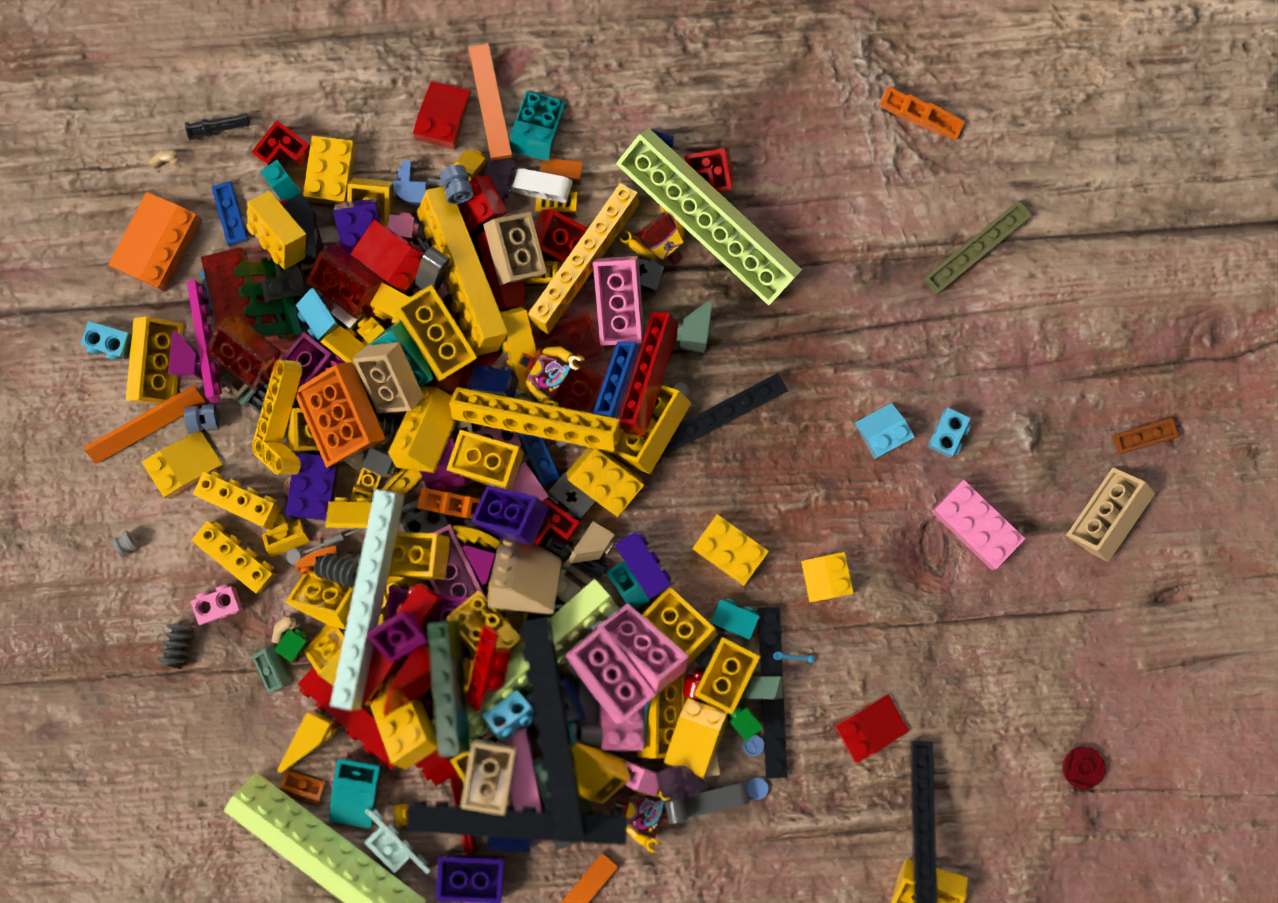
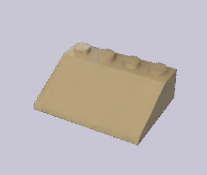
M500 537V544L497 548L489 585L488 608L553 614L562 558L534 543L532 546Z

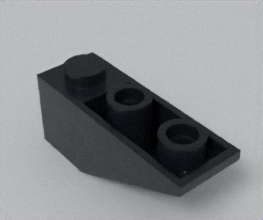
M300 193L282 206L306 233V249L304 252L309 259L314 258L316 262H319L316 214L304 195Z

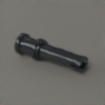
M247 113L211 121L205 118L201 122H185L189 141L200 136L210 137L215 132L250 126Z
M553 533L544 549H550L559 554L562 559H569L575 548L572 547L573 544L571 542H565ZM597 560L577 563L599 577L602 576L607 565Z

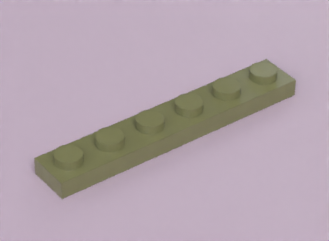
M1018 200L924 277L923 281L937 295L1032 215Z

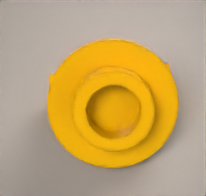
M280 514L272 530L266 528L268 536L289 530L285 517Z
M408 804L392 806L397 828L407 826Z

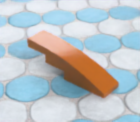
M890 86L886 87L878 105L907 121L953 140L958 139L965 122L933 103L927 104L911 94L905 95Z
M421 488L417 509L472 520L481 499Z

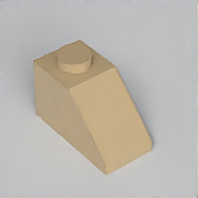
M593 521L572 552L568 562L578 563L600 559L603 553L608 554L614 545L611 540L615 534Z

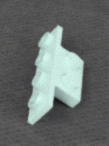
M369 809L364 811L379 826L364 843L392 872L396 873L409 858L426 874L430 872L426 867L428 862L420 854L416 857L411 852L414 848L406 840L401 842L396 837L399 833L391 825L386 827L382 822L384 818L378 811L374 810L372 812Z

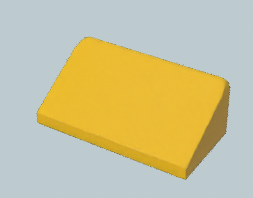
M301 518L288 523L289 530L271 536H268L267 532L262 534L265 549L270 557H276L310 542Z

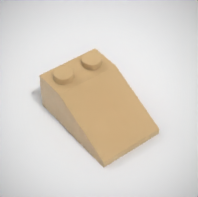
M476 739L472 742L461 808L505 815L517 746Z

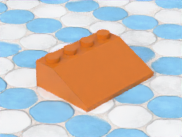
M146 192L108 265L165 292L202 219L197 214L177 204Z
M353 362L336 364L297 388L295 396L326 468L361 453L386 439Z

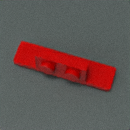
M483 625L466 694V704L476 712L482 710L486 692L503 689L511 656L509 648H496L499 633L488 625Z

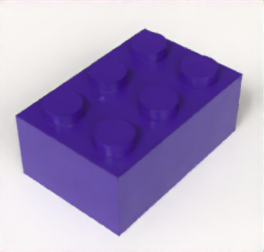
M377 198L335 204L333 212L346 271L367 268L350 253L373 219L382 224Z
M295 452L294 454L300 459L301 466L298 474L291 475L285 515L326 521L329 502L334 501L339 463L326 468L322 456Z
M487 485L470 523L486 534L533 546L549 507L536 496Z
M635 531L615 544V547L650 600L670 587L669 581L672 579L666 569L661 571L658 566L660 560L655 552L652 551L650 553L646 546L649 543L643 533L638 535Z
M441 854L438 857L436 901L502 903L505 857Z

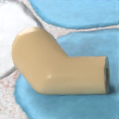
M161 150L148 162L156 169L164 161H169L172 165H175L180 161V157L174 150Z
M285 616L275 623L271 642L279 643L286 630L296 627V619Z

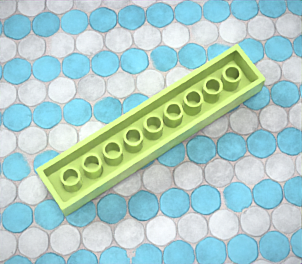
M650 128L637 136L616 163L768 305L802 271L797 264Z
M595 579L551 617L558 666L567 662L563 657L567 652L597 629V626L620 610L610 595ZM524 641L511 652L503 689L486 692L481 711L476 712L467 705L470 747L475 739L489 731L482 717L483 714L517 690L523 698L528 693L533 692L532 684L528 683L526 675L529 666L523 657V649H526ZM434 719L432 723L436 727V719Z
M257 772L238 789L224 809V812L344 903L426 902L424 898Z

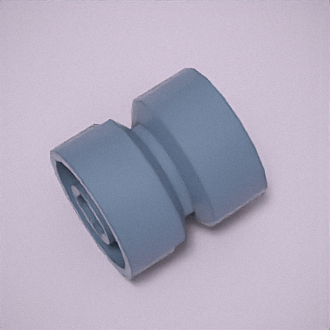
M452 165L444 168L439 173L449 204H461L473 197L471 184L468 182V175L463 165Z
M216 403L203 404L202 408L198 406L184 408L185 425L189 434L200 433L203 429L206 431L220 429V418Z

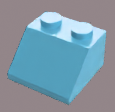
M314 288L310 289L296 304L299 310L297 315L302 323L307 322L310 328L307 331L313 340L318 339L321 342L323 338L340 326L322 297Z
M892 403L855 422L874 459L914 438L905 419Z

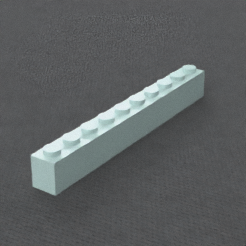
M379 490L374 492L331 706L349 710L361 709L374 646L372 641L366 636V633L378 626L404 500L403 495Z

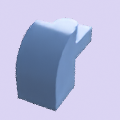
M402 160V167L398 168V179H401V181L393 180V188L403 203L419 207L425 191L428 190L426 182L412 181L413 165L411 161Z

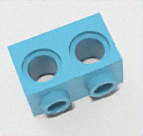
M88 321L80 345L87 348L86 352L95 355L102 352L106 354V358L118 361L119 358L126 360L132 335ZM96 335H100V341L97 344H93V338ZM119 340L120 347L117 350H113V343Z
M947 407L943 411L927 447L949 458L954 454L957 455L962 447V443H960L962 436H966L970 430L971 425L968 423L971 418ZM951 419L959 421V429L956 430L951 427ZM942 438H948L951 441L950 448L942 446Z
M517 690L483 714L482 717L485 725L501 743L513 737L515 732L522 727L528 726L534 719V712ZM523 710L521 713L515 714L516 711ZM500 723H505L503 726H497Z

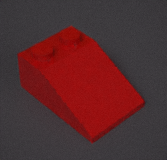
M431 81L414 126L413 135L415 140L455 150L471 90Z
M542 209L535 224L542 256L563 264L588 228L553 209Z
M373 219L350 254L386 282L405 293L416 278L425 252Z
M422 644L411 652L388 688L383 711L384 715L387 716L426 694L430 686L433 687L429 647Z
M889 694L833 724L850 757L856 764L909 732Z

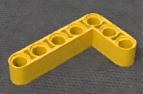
M277 360L275 362L252 443L254 455L275 474L296 475L300 471V459L282 443L302 374V366L299 361Z

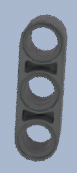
M431 246L421 259L414 284L422 290L432 285L437 292L442 285L450 259Z

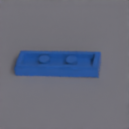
M229 181L212 186L227 245L233 246L249 241L233 183Z
M519 433L541 485L544 486L560 479L561 476L544 438Z

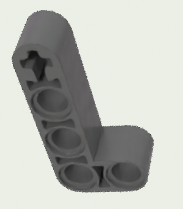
M576 674L575 691L586 719L572 725V739L576 743L585 746H601L603 730L598 724L599 702Z
M745 781L672 797L673 800H664L669 824L683 822L690 817L750 803Z

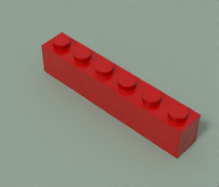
M651 312L617 418L619 419L620 427L626 434L646 435L678 333L679 324L670 313Z
M417 583V585H413L407 593L409 597L397 607L395 613L398 615L403 611L413 612L423 630L444 598L425 584ZM375 645L373 646L362 699L364 706L372 705L405 655L391 663Z
M312 667L297 684L301 687L299 691L307 698L312 697L316 701L315 705L322 712L325 713L327 711L332 715L331 720L339 727L343 725L348 730L346 733L353 740H360L364 744L362 748L370 755L374 753L379 758L378 762L385 769L391 768L393 770L396 768V765L391 764L373 713L363 704H361V709L359 710L331 706L334 686L322 678L315 668Z

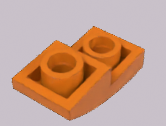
M336 546L322 548L304 556L295 563L296 572H300V574L313 573L315 562L320 556H325L328 553L334 554V556L337 555Z

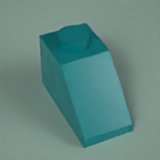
M275 160L260 171L281 201H289L301 193L278 160Z
M624 561L607 571L608 576L626 604L628 603L636 610L649 602L648 597Z

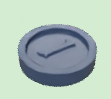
M754 735L747 742L743 741V749L750 756H758L764 750V742L761 737Z
M753 778L747 785L748 794L753 799H762L768 793V784L762 778Z

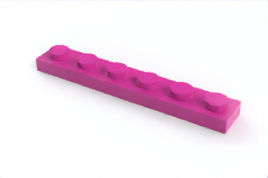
M193 279L187 281L199 359L201 361L205 395L214 404L221 402L220 394H222V387L217 380L219 369L213 355H216V351L210 339L213 333L207 321L209 310L204 303L206 291L203 285H200Z

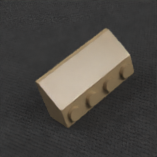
M1112 467L1066 536L1091 554L1109 562L1155 495V492L1145 481Z

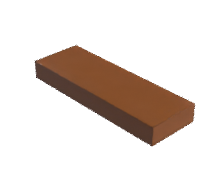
M1172 417L1111 436L1117 454L1121 455L1178 438L1179 434Z

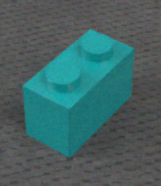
M726 597L724 601L719 600L710 623L750 640L759 616L755 614L756 610L747 606L744 609L736 606L737 602Z

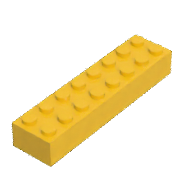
M443 186L428 189L421 200L417 215L424 224V233L426 238L430 240L431 245L450 259L444 276L447 293L452 296L454 311L458 312L460 317L461 329L465 331L467 342L476 356L498 351L508 332L458 205L447 202Z

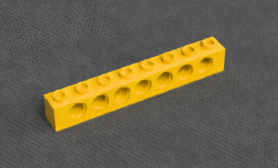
M621 183L618 185L528 313L533 326L547 334L550 333L594 270L593 262L597 258L604 256L638 207V192Z
M456 387L449 402L452 419L611 452L615 451L620 438L619 419L459 387Z

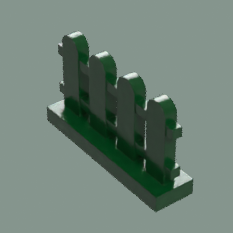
M266 257L262 258L261 262L248 263L247 259L242 260L241 264L234 268V274L239 278H245L246 284L242 285L238 292L241 297L249 298L250 304L243 309V314L247 318H254L255 322L254 325L248 328V335L251 338H258L259 342L265 341V337L278 336L279 339L286 338V340H292L301 335L294 298L257 303L256 297L264 295L260 283H253L252 277L264 276L265 280L278 278L273 259L270 258L268 260ZM274 316L275 322L262 323L261 317Z

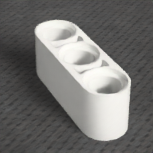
M518 169L511 189L521 195L566 203L573 181L559 175Z

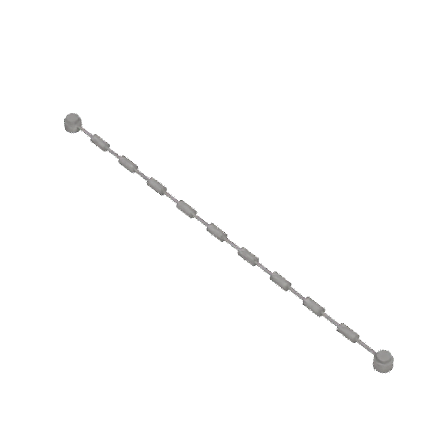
M677 383L673 387V389L679 390L686 398L688 397L689 388L686 384ZM556 440V443L548 446V449L556 446L560 448L570 443ZM527 453L524 454L521 464L530 461ZM465 485L448 491V493H456L460 491V488ZM419 499L402 506L401 513L407 514L416 510ZM357 528L346 534L339 533L325 539L324 543L304 552L297 548L291 549L287 553V561L295 565L305 554L323 546L330 547L344 541V537L363 529L367 531V528Z

